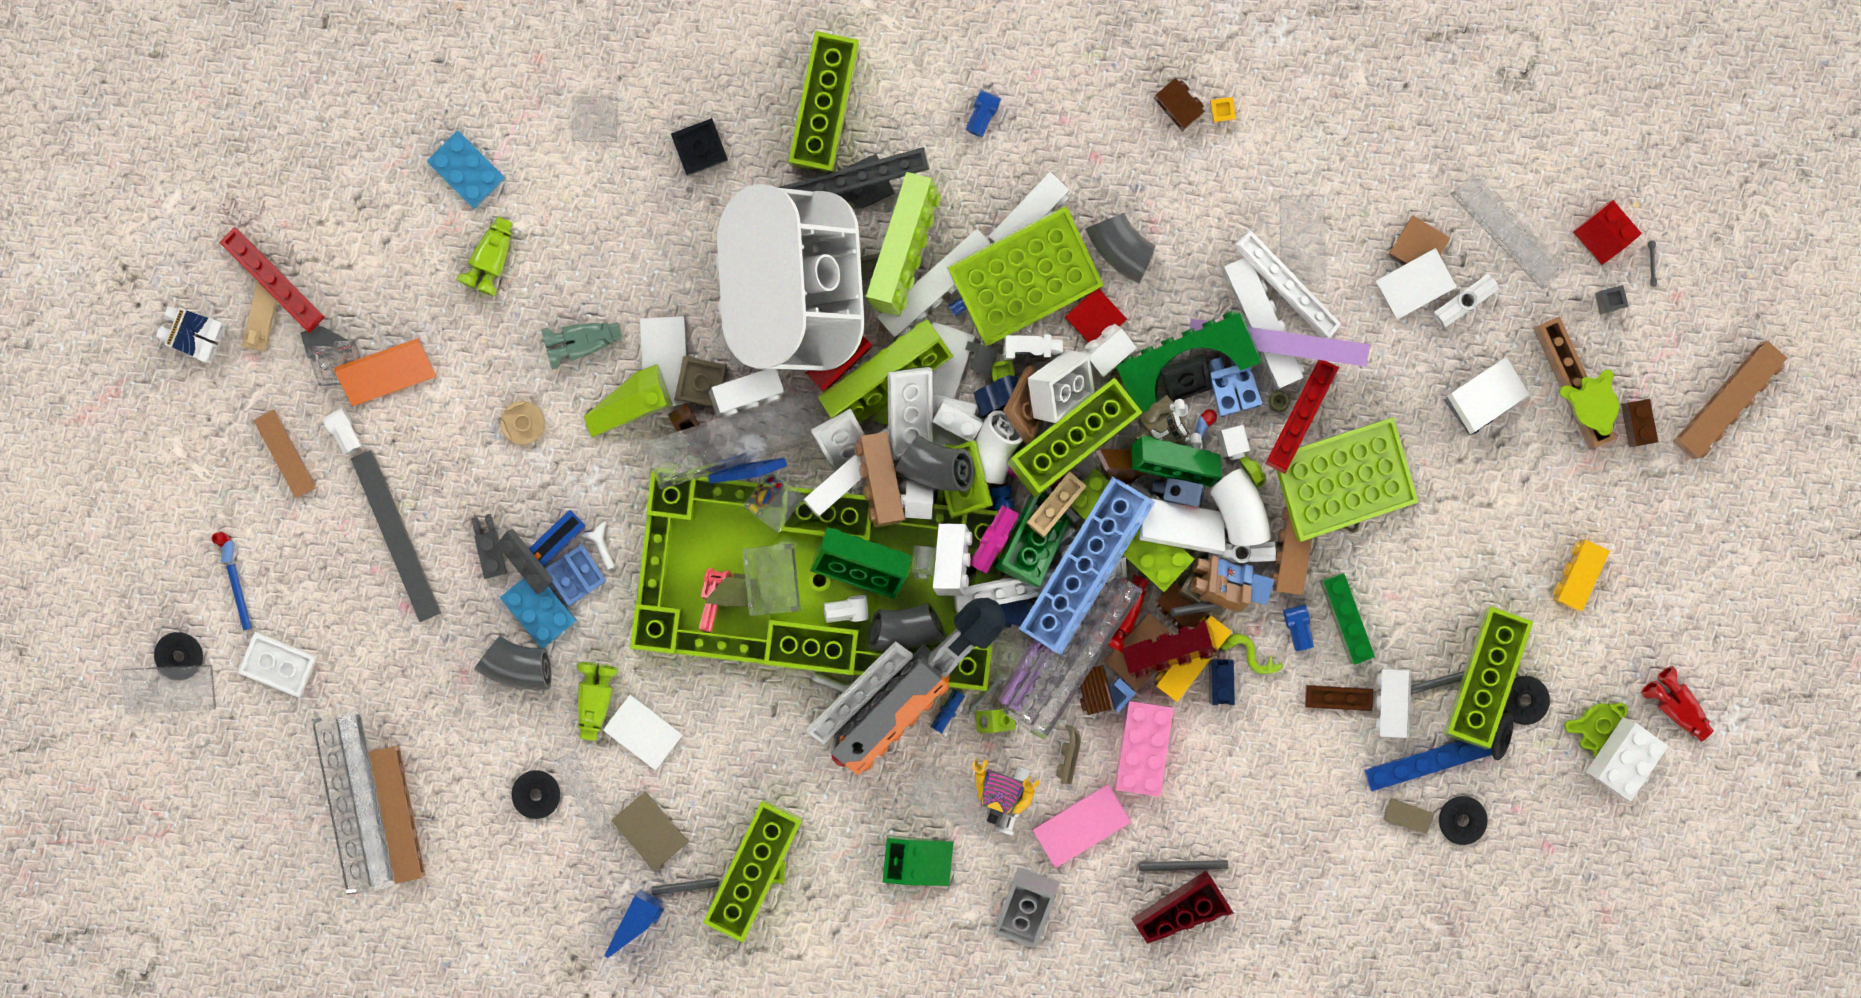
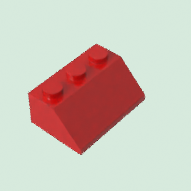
M862 336L857 350L844 364L831 370H808L805 374L824 392L871 350L872 344Z

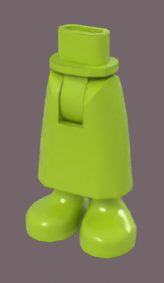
M498 216L496 217L494 224H490V228L481 238L467 262L468 265L472 266L468 273H460L456 281L475 289L480 272L484 270L485 274L478 284L477 290L493 297L496 296L497 289L493 285L494 277L500 278L506 261L512 235L510 232L513 226L512 222Z
M577 662V670L585 676V682L578 683L579 738L597 741V734L601 731L612 696L613 687L609 686V682L612 677L618 674V668L606 664L599 665V663ZM598 671L599 684L596 685L595 680Z

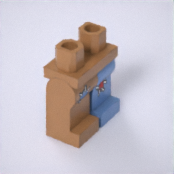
M1215 556L1208 560L1198 558L1193 563V572L1202 574L1201 578L1195 577L1191 583V591L1200 594L1199 600L1209 601L1212 604L1239 613L1250 605L1252 589L1250 585L1252 584L1253 566L1245 564L1242 567Z

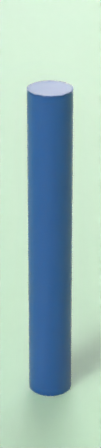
M235 564L228 565L226 568L243 631L248 630L252 626Z

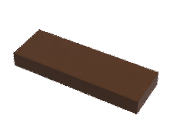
M1306 685L1305 707L1372 711L1374 689Z

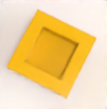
M1233 97L1210 100L1213 123L1236 119Z

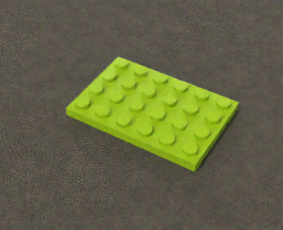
M1067 206L1059 208L946 267L985 346L1005 338L1006 335L1008 336L1104 286Z
M1394 417L1298 448L1286 474L1276 470L1297 542H1302L1419 502Z

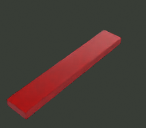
M233 227L219 242L307 332L310 333L325 318L238 228Z
M1324 360L1317 361L1265 463L1266 465L1286 474L1339 369L1338 366Z

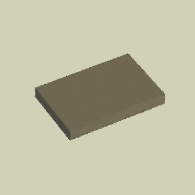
M646 791L611 820L654 871L689 842Z

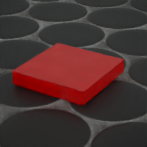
M1100 289L1091 292L1064 317L1088 343L1099 338L1106 327L1113 326L1114 324L1120 327L1127 320Z

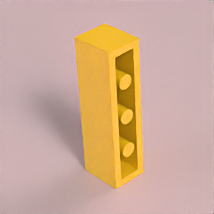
M1207 615V617H1203L1199 622L1206 620L1211 626L1218 650L1232 631L1211 615ZM1200 657L1191 660L1192 663L1184 666H1179V664L1171 665L1169 670L1158 672L1154 678L1156 680L1154 685L1178 702L1211 658L1201 660Z

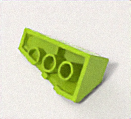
M658 364L636 372L584 416L591 438L673 406Z

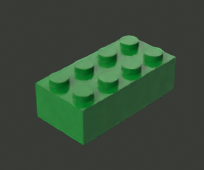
M827 527L816 548L810 571L895 599L907 579L912 555L906 554L901 550L885 547L880 543L864 540L859 536L843 533L838 529Z

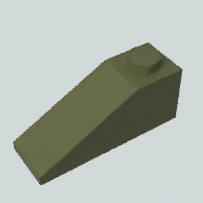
M734 573V577H725L708 596L706 603L722 606H752L755 580L747 579V574Z

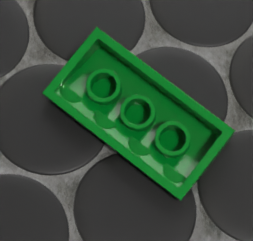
M1044 492L1036 498L1030 494L995 567L1020 581L1036 587H1040L1071 521L1064 513L1045 537H1041L1026 524L1048 497Z

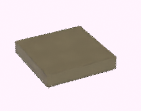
M683 356L674 400L713 408L708 392L711 387L724 383L727 365Z

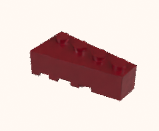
M1204 620L1198 622L1199 627L1197 628L1186 626L1180 628L1176 635L1174 633H1165L1156 637L1157 641L1152 642V639H1147L1122 648L1128 673L1138 679L1148 676L1150 671H1167L1171 665H1188L1195 658L1200 657L1201 660L1212 658L1213 653L1218 652L1211 626Z
M1204 871L1131 919L1148 944L1174 935L1181 930H1189L1201 923L1214 921L1216 918L1224 915L1229 916L1234 914L1211 876L1207 871Z

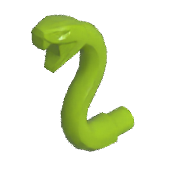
M1232 634L1220 646L1225 652L1237 644H1244L1247 648L1246 658L1248 666L1257 674H1273L1283 668V664L1280 661L1277 665L1272 662V656L1269 657L1266 665H1259L1255 659V645L1244 634Z

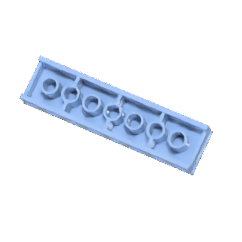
M1112 477L1019 629L1061 656L1149 514L1155 501L1119 479Z

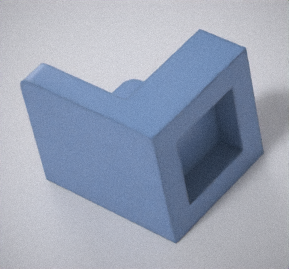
M1253 573L1252 584L1250 585L1252 586L1251 601L1267 605L1274 579Z
M1119 677L1110 686L1115 705L1114 710L1119 713L1136 692Z

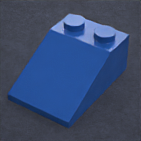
M639 890L634 896L604 956L609 958L647 930L652 923L656 924L664 911V908L661 907L664 901Z

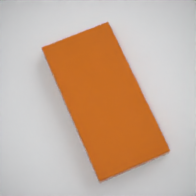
M419 338L334 367V372L352 406L436 377L434 368Z

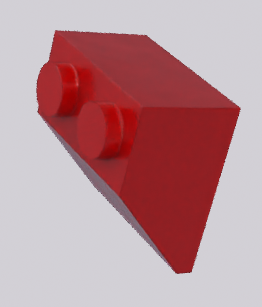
M1614 200L1604 204L1573 231L1601 265L1625 249L1642 234Z

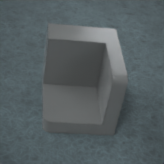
M1623 285L1595 293L1600 314L1629 307Z
M968 341L965 350L975 353L970 369L975 373L989 376L997 350Z

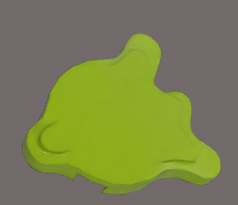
M1608 369L1601 371L1597 378H1582L1580 390L1568 385L1562 386L1559 390V395L1571 403L1574 415L1580 424L1596 430L1600 435H1608L1612 432L1613 423L1619 412V401L1612 388L1614 375Z
M1621 702L1594 704L1586 709L1578 719L1565 721L1564 729L1569 733H1581L1582 739L1579 741V746L1591 750L1595 759L1623 717L1626 718L1628 707Z

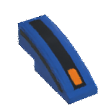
M569 510L529 549L544 567L568 546V543L580 534L586 525Z

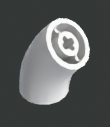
M993 411L984 420L974 441L977 442L986 481L988 483L1004 484L1009 467L1007 462L1013 457L1023 439L1003 411Z
M1240 468L1231 472L1220 480L1210 492L1223 516L1229 542L1235 545L1248 546L1269 541L1271 539L1269 520L1255 484L1245 469Z

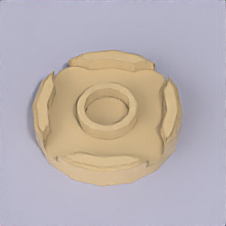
M517 401L507 406L500 421L501 430L505 437L511 442L520 445L532 444L538 440L543 434L546 424L541 409L532 402Z

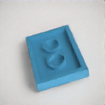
M458 130L427 160L473 209L477 208L506 179Z
M523 578L500 597L541 648H545L578 621L549 585L543 593L537 595Z

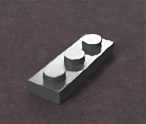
M513 529L506 531L497 543V546L537 595L543 593L553 581V578Z

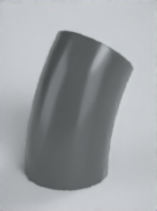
M1125 213L1086 228L1085 230L1091 242L1105 261L1126 278L1140 284L1156 245L1143 238L1132 227Z
M920 435L913 440L895 468L896 472L919 484L946 491H967L970 489L974 479V464L968 451L940 446Z
M929 602L901 610L878 609L873 616L870 627L869 647L870 650L885 652L896 641L908 651L919 649L923 644L929 647L940 643L946 639V634L936 611Z
M502 636L495 640L474 668L483 676L509 687L525 690H548L551 687V663L547 650L545 648L520 646Z

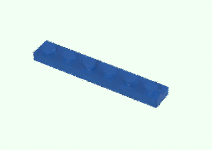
M1458 740L1364 769L1369 789L1372 792L1492 755V746L1491 749H1483Z

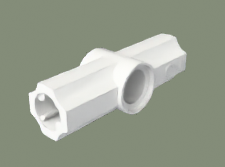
M1486 274L1434 311L1435 319L1443 328H1446L1498 291L1497 282L1489 274ZM1463 295L1470 298L1471 304L1469 307L1462 304L1461 299Z
M1275 542L1243 546L1247 550V556L1244 559H1238L1235 554L1236 549L1242 545L1225 544L1223 555L1207 552L1208 559L1215 556L1229 563L1276 561Z

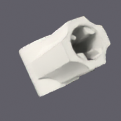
M344 407L323 417L326 428L334 435L344 455L362 447L351 426L353 424Z
M866 595L851 596L847 600L823 603L826 623L844 620L855 622L869 619Z

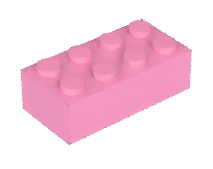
M1133 700L1126 704L1114 783L1115 790L1160 797L1173 707Z

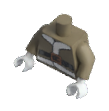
M1166 395L1157 403H1153L1149 410L1139 419L1144 430L1134 436L1136 441L1141 436H1151L1154 439L1171 441L1183 446L1190 444L1192 448L1202 449L1201 435L1199 433H1193L1188 437L1190 433L1182 416L1188 414V406L1184 404L1182 399H1177L1173 403Z

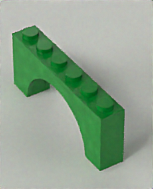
M1235 310L1222 315L1224 319L1219 322H1215L1214 319L1203 323V328L1195 331L1194 328L1181 333L1182 338L1174 340L1173 337L1161 342V347L1154 349L1153 346H1150L1140 351L1142 355L1133 358V355H1129L1122 360L1121 364L1116 367L1128 395L1139 409L1144 413L1149 410L1153 403L1158 402L1157 388L1162 374L1161 369L1165 368L1176 356L1194 348L1218 350L1229 356L1236 363L1240 371L1263 362L1242 312L1236 314Z

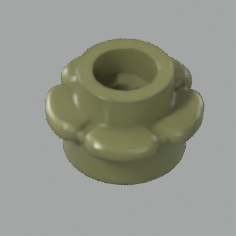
M1277 390L1268 397L1269 407L1274 412H1283L1288 408L1290 398L1284 391Z

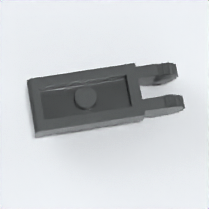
M491 514L485 515V522L489 532L482 534L478 517L472 518L475 532L474 537L484 579L507 574L503 553L497 546L499 536L495 530Z

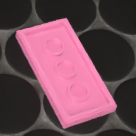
M1106 784L1032 830L1052 864L1057 868L1130 824L1131 820L1109 784Z

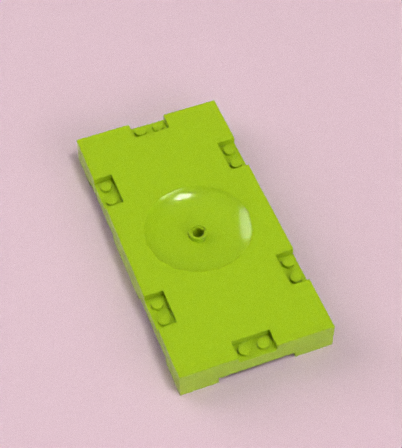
M651 470L637 602L635 604L630 649L861 676L884 653L883 651L870 650L869 647L870 627L873 616L878 609L901 610L929 602L943 625L946 638L956 629L954 617L958 612L955 610L954 596L937 595L933 589L939 524H966L969 532H972V545L968 546V553H970L972 560L981 544L980 541L989 525L991 526L998 511L981 509L956 518H950L947 505L933 504L932 519L905 518L900 524L874 528L873 522H870L868 517V509H870L869 500H866L864 495L845 493L817 517L803 501L814 489L782 486L780 489L775 490L773 488L774 485L738 480L709 484L708 477ZM769 490L771 492L770 499H767L768 502L765 504H760L758 501L759 495L762 491ZM751 502L752 507L755 506L756 510L759 509L757 513L749 508L748 503ZM827 527L838 529L843 533L859 536L864 540L880 543L885 547L901 550L906 554L912 555L907 579L895 599L826 576L824 586L819 587L815 585L814 577L817 573L810 570L816 548ZM1004 546L1001 552L997 553L987 574L977 569L968 586L1000 580L1001 571L995 567L1004 551ZM708 568H713L715 571L720 572L728 570L732 572L733 577L734 573L747 574V579L755 580L752 606L718 605L712 631L707 633L699 630L706 602L701 597L706 570ZM857 595L867 596L869 619L855 622L844 620L826 623L823 603L847 600L848 597ZM942 642L929 646L927 648L933 651ZM992 643L986 649H980L978 646L974 647L949 674V687L987 691ZM912 650L909 652H911L913 655L917 650Z

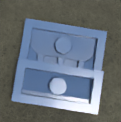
M583 544L545 568L553 578L552 585L567 607L606 582V579Z

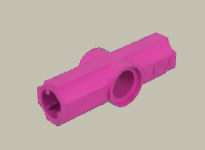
M1003 505L1001 506L991 526L989 525L980 541L981 544L970 562L971 566L987 574L997 553L1001 552L1009 537L1008 533L1017 520L1018 513Z

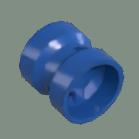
M1011 486L990 489V495L994 500L993 511L999 510L1002 505L1009 509L1015 508L1014 501L1011 499Z

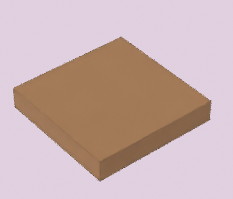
M1412 215L1390 250L1389 255L1404 264L1434 248L1441 255L1451 238Z

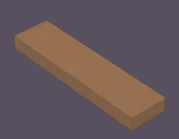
M271 410L253 420L295 498H299L316 489L314 481L276 411Z

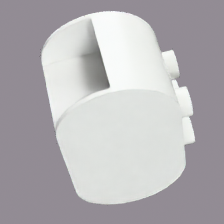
M766 184L751 185L739 191L727 204L717 231L718 254L716 256V267L719 272L720 282L718 309L722 317V329L728 347L738 360L753 368L825 371L841 366L855 353L864 332L859 229L852 207L842 197L826 191H802L778 188ZM817 245L819 246V251H818V252H816V246H817Z

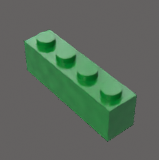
M1141 436L1131 446L1133 470L1202 484L1210 488L1222 478L1221 454L1192 448L1189 445L1183 446L1171 441L1154 439L1151 436Z
M1338 573L1319 580L1349 663L1356 665L1375 658L1345 573Z

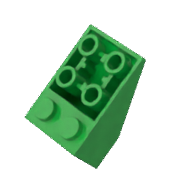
M887 835L882 883L949 886L954 841Z

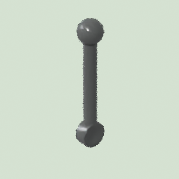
M1651 240L1647 244L1648 248H1650L1651 287H1656L1654 251L1656 242Z

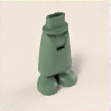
M605 322L570 325L562 327V333H553L549 328L541 329L546 348L566 343L565 347L547 350L552 370L557 369L560 366L561 360L569 356L570 361L597 352L609 344L612 345L613 341L622 339L618 322L612 324Z

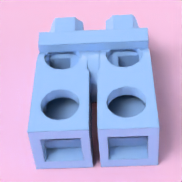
M1230 357L1232 367L1225 369L1221 358L1209 361V378L1219 418L1262 405L1250 367L1240 371Z

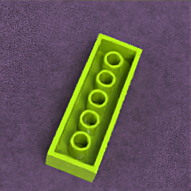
M815 31L788 160L790 166L827 174L834 172L860 46L858 39Z
M906 172L866 294V298L875 311L900 317L902 310L905 311L907 307L908 291L912 290L915 278L913 276L915 270L921 264L920 254L922 248H925L928 242V229L932 228L935 216L933 214L935 208L939 207L941 202V194L930 177Z
M928 319L918 323L907 334L897 338L893 344L880 350L875 357L862 363L854 372L844 376L836 385L826 389L818 399L831 418L851 409L856 420L861 424L888 404V372L925 367L932 368L933 372L953 358L954 355Z
M1113 378L1011 457L1007 464L1034 498H1036L1136 420L1143 412L1119 382Z
M1095 468L1083 481L1086 487L1070 507L1086 521L1110 481ZM1139 530L1123 554L1162 593L1168 589L1194 560L1182 547L1140 540Z
M1492 606L1485 609L1443 733L1444 735L1483 749H1491L1534 621Z
M765 799L761 801L703 924L742 943L745 941L804 818ZM771 861H777L776 865H771Z

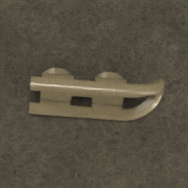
M1065 725L1070 735V743L1064 742L1062 745L1061 755L1065 756L1064 764L1058 765L1056 776L1061 779V784H1072L1081 738L1076 728Z

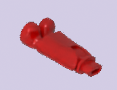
M1134 574L1132 580L1126 582L1128 586H1124L1102 617V620L1107 623L1102 629H1090L1088 635L1122 652L1124 638L1127 633L1131 634L1147 592L1144 589L1149 581Z
M1674 666L1665 668L1657 677L1663 685L1670 689V693H1667L1658 681H1652L1642 689L1641 694L1645 698L1658 699L1660 701L1658 708L1677 725L1689 732L1692 737L1696 736L1700 742L1704 741L1714 732L1709 725L1710 721L1706 718L1695 696L1686 684L1679 685L1677 682V670Z

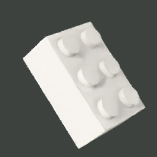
M1067 350L1028 377L1031 407L1035 419L1056 423L1094 394L1089 354Z
M765 369L711 387L708 393L716 416H723V419L735 416L738 410L744 409V412L756 409L759 403L765 402V405L777 402L784 389L777 369Z
M1623 717L1586 773L1618 796L1631 802L1668 748V745L1636 722Z

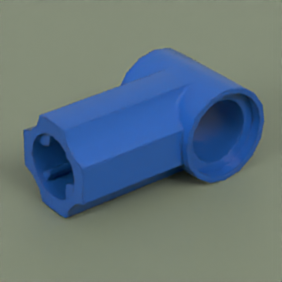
M980 90L973 107L975 109L965 130L983 138L1002 98Z
M1306 605L1283 609L1287 628L1290 629L1294 650L1302 651L1313 648L1314 644L1309 627L1310 617Z

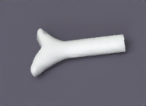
M604 521L593 532H584L581 536L591 539L596 543L606 570H609L615 566L604 541V528L607 523Z
M817 672L813 680L842 693L852 684L839 682Z

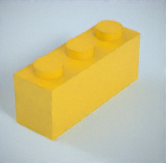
M1588 540L1576 542L1571 551V554H1573L1572 559L1563 568L1562 574L1564 576L1561 583L1558 582L1553 590L1555 595L1553 600L1573 610L1583 612L1610 550Z

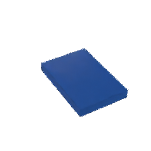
M786 458L730 466L709 474V484L763 476L786 467Z

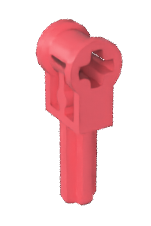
M708 568L704 577L701 597L706 601L708 596L725 577H733L732 572L728 570L720 572L715 571L713 568ZM705 602L699 630L707 633L712 631L718 605Z

